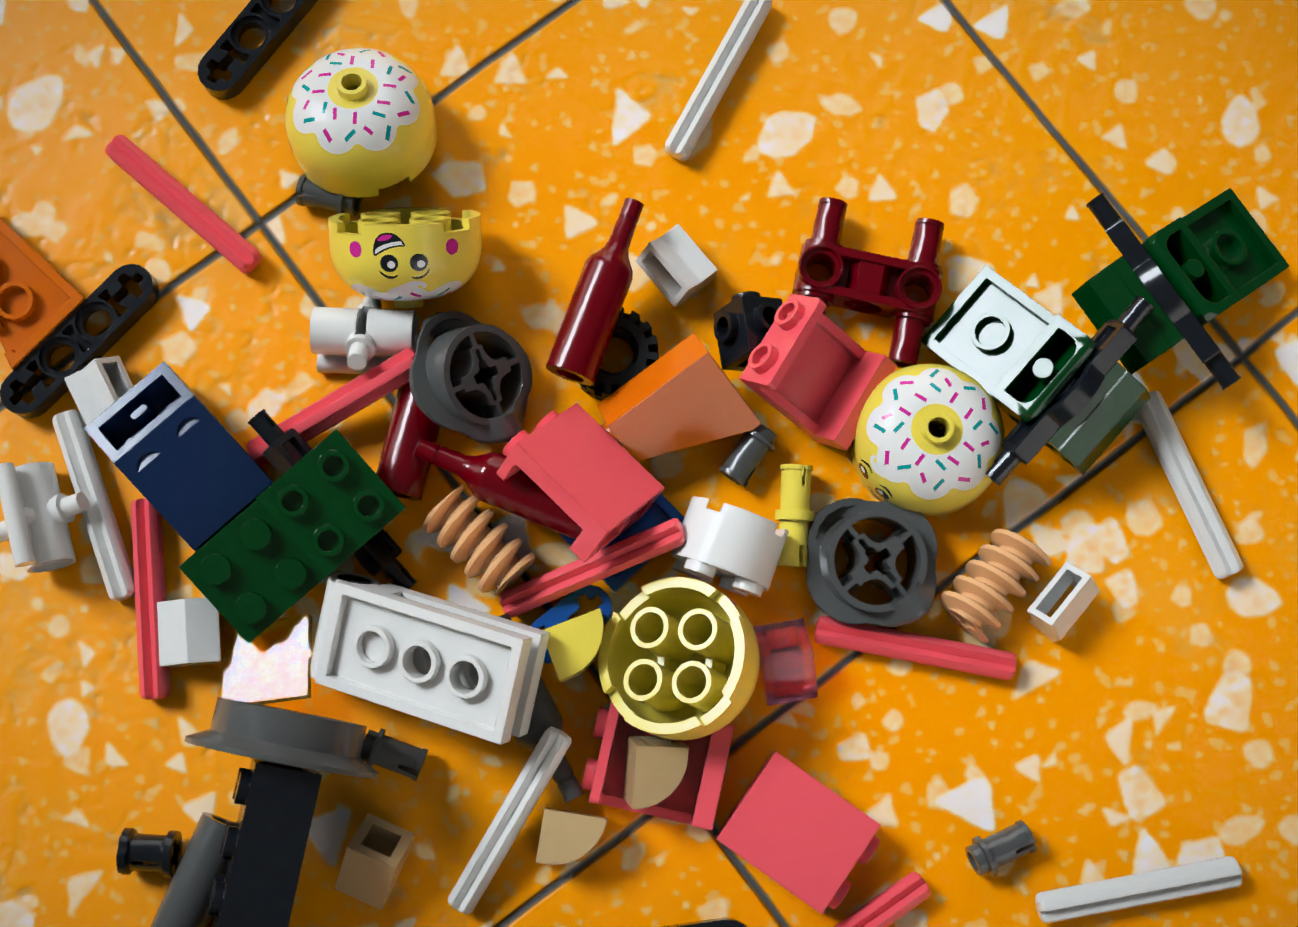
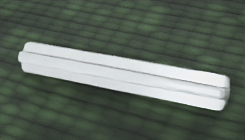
M744 0L665 142V152L681 161L689 158L770 12L772 0Z
M1158 390L1148 392L1151 397L1137 415L1214 576L1218 579L1231 576L1243 569V563L1161 393Z
M76 410L61 412L53 417L52 423L75 493H84L89 501V509L82 512V516L108 596L111 600L115 601L131 598L135 595L134 573L88 432L84 429L86 427L80 412Z
M550 726L543 733L451 891L448 903L454 909L463 914H470L477 906L571 745L572 739L565 732Z
M1225 856L1038 892L1035 895V906L1040 920L1048 924L1236 888L1242 884V870L1235 857Z

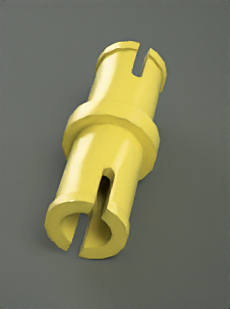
M781 464L780 509L775 510L774 520L779 521V529H787L789 533L777 566L807 567L809 522H813L815 517V511H810L811 472L813 471V466L804 465L803 467V464Z

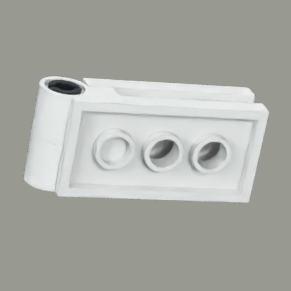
M334 571L328 576L308 674L313 679H316L315 683L502 745L510 741L511 735L521 737L528 734L550 632L391 583L380 585L378 580L365 575Z

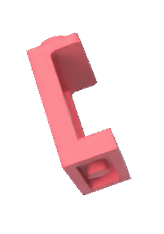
M790 294L787 301L776 311L774 322L761 343L751 352L748 364L739 379L815 442L847 451L855 438L858 420L868 397L884 378L895 371L897 365L886 355L865 351L823 314L826 304L821 299Z
M578 403L560 414L555 410L549 412L536 425L532 433L528 434L525 430H522L516 434L504 447L502 453L506 456V459L496 473L505 481L522 470L583 529L569 549L584 563L640 520L665 488Z
M612 701L609 709L600 707L593 734L594 738L602 739L598 760L588 758L581 789L591 791L588 802L712 830L735 726L727 725L719 731L702 738L681 740L689 747L686 771L678 787L671 795L656 805L643 809H631L623 798L627 735H654L627 723L624 720L625 718L617 711Z
M772 751L715 835V839L820 914H823L827 906L836 909L848 893L852 883L846 877L858 861L865 865L874 854L881 841L875 835L881 825L781 754Z

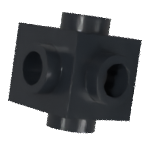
M756 291L741 292L731 298V302L713 314L714 335L718 341L722 370L744 371L751 352L761 343L774 322L775 313L783 304L782 299L761 297L760 293Z

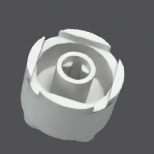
M693 496L682 523L686 535L685 542L682 546L673 549L671 556L675 558L672 569L701 579L702 576L710 579L717 576L721 578L719 587L746 597L748 594L761 597L762 592L768 591L789 531L787 529L776 530L777 523L730 504L723 503L720 511H715L707 508L708 498Z

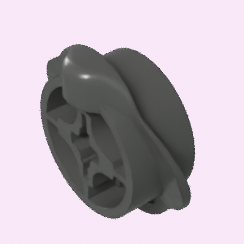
M445 311L428 316L422 322L415 356L409 372V384L415 403L434 423L446 429L465 434L476 442L489 445L509 442L516 434L523 430L522 423L526 413L528 395L532 386V369L526 352L514 338L502 329L480 323L466 313Z
M847 498L826 505L816 513L808 533L806 584L812 600L829 617L850 624L867 623L897 627L923 618L932 607L936 591L938 546L935 532L929 521L920 512L902 509L888 501L876 502L858 498ZM860 520H871L884 524L894 532L889 537L882 538L879 542H874L865 533L858 534L852 525ZM840 538H842L844 542L841 546L848 555V565L844 572L839 575L840 579H838L835 570V551ZM905 548L907 572L901 585L902 577L896 570L895 562L898 554ZM876 552L879 558L874 564L878 570L866 571L864 566L869 561L866 554ZM869 581L878 590H885L891 598L882 603L871 605L857 600L849 592L854 587H859Z

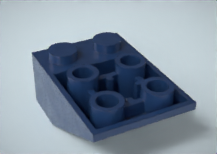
M165 361L84 428L115 466L195 552L255 502V498L274 483L188 384Z

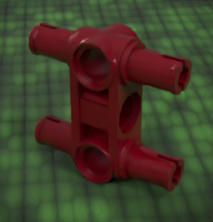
M820 198L811 238L807 239L801 247L792 293L821 299L826 304L823 314H826L827 307L832 306L891 319L895 322L888 358L897 365V368L917 365L924 328L929 327L930 323L934 321L937 302L942 293L941 280L943 274L937 262L945 224L932 218H918L915 222L908 259L894 258L843 247L840 242L848 204L837 198ZM813 264H820L829 270L831 278L824 282L815 281L808 276L806 268ZM908 285L922 287L927 294V301L922 303L911 301L906 296L904 287Z

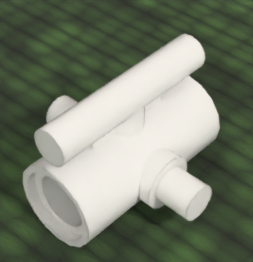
M365 297L362 304L358 305L357 308L314 307L310 319V346L312 353L317 354V372L363 374L405 348H412L416 351L418 340V316L416 310L381 309V300Z
M12 462L1 463L0 502L4 521L0 522V542L9 540L15 567L26 566V570L29 573H42L61 569L75 563L76 558L68 523L73 522L77 514L89 509V501L86 495L82 492L70 496L61 494L55 466L52 462H33L17 467Z

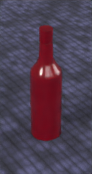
M625 198L619 218L608 242L600 250L590 255L584 263L546 364L547 370L563 379L582 385H594L633 280V270L629 260V247L644 204L640 201Z
M409 382L398 390L376 474L396 497L422 501L431 464L416 458L415 451L422 438L437 444L441 426L430 420L419 409L413 399Z
M422 438L415 451V457L430 464H435V466L459 476L466 482L473 495L480 501L575 540L583 529L522 470L503 481L496 473L506 459L505 455L497 452L478 456L465 455L449 448L441 447V445Z

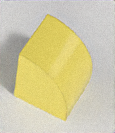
M600 608L544 629V631L550 632L547 649L560 682L578 676L597 658L604 633V622Z

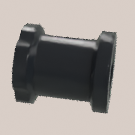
M124 828L119 838L116 855L118 873H121V875H131L133 870L162 872L164 878H173L182 857L181 832L170 830L167 835L141 834L134 828Z

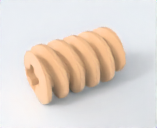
M461 485L433 508L423 523V529L428 534L441 530L436 543L442 549L455 545L450 555L454 563H461L469 559L464 570L466 576L474 578L483 574L479 581L478 589L482 593L497 589L496 596L514 583L529 568L536 555L532 552L518 558L515 554L522 540L516 538L504 543L502 538L508 529V525L503 523L491 529L488 524L495 511L490 508L477 514L474 510L480 500L474 495L463 499L460 495L465 485Z
M1001 528L995 529L991 533L990 540L992 545L984 544L978 549L980 561L975 559L968 561L965 566L968 576L959 575L954 578L952 584L956 592L944 591L940 596L941 604L951 619L968 634L983 642H989V639L981 629L983 624L995 629L1001 627L1000 621L993 613L995 609L1010 614L1014 611V607L1006 598L1008 593L1021 598L1027 595V592L1019 582L1020 578L1022 577L1035 583L1039 580L1038 574L1031 566L1033 562L1045 567H1049L1052 562L1048 555L1032 541L1018 533Z

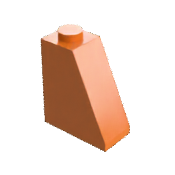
M695 333L691 334L597 404L605 421L601 426L622 447H625L637 461L751 431L761 425V422Z

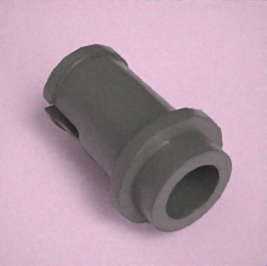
M305 174L301 175L297 183L296 192L304 193L303 196H295L296 204L299 206H310L337 212V214L349 213L352 216H356L360 210L362 197H346L328 192L311 182Z
M762 424L754 430L742 433L743 436L723 466H720L718 469L727 478L744 488L748 485V481L767 452H774L776 449L773 443L778 436Z
M381 728L379 732L369 729L363 743L360 758L371 767L374 764L417 781L428 749H421L386 736L385 729Z
M1019 820L1015 824L984 839L979 836L972 838V845L965 847V852L973 870L978 876L987 873L993 877L997 875V868L1028 853L1035 852L1037 846L1034 844L1035 839L1025 822Z

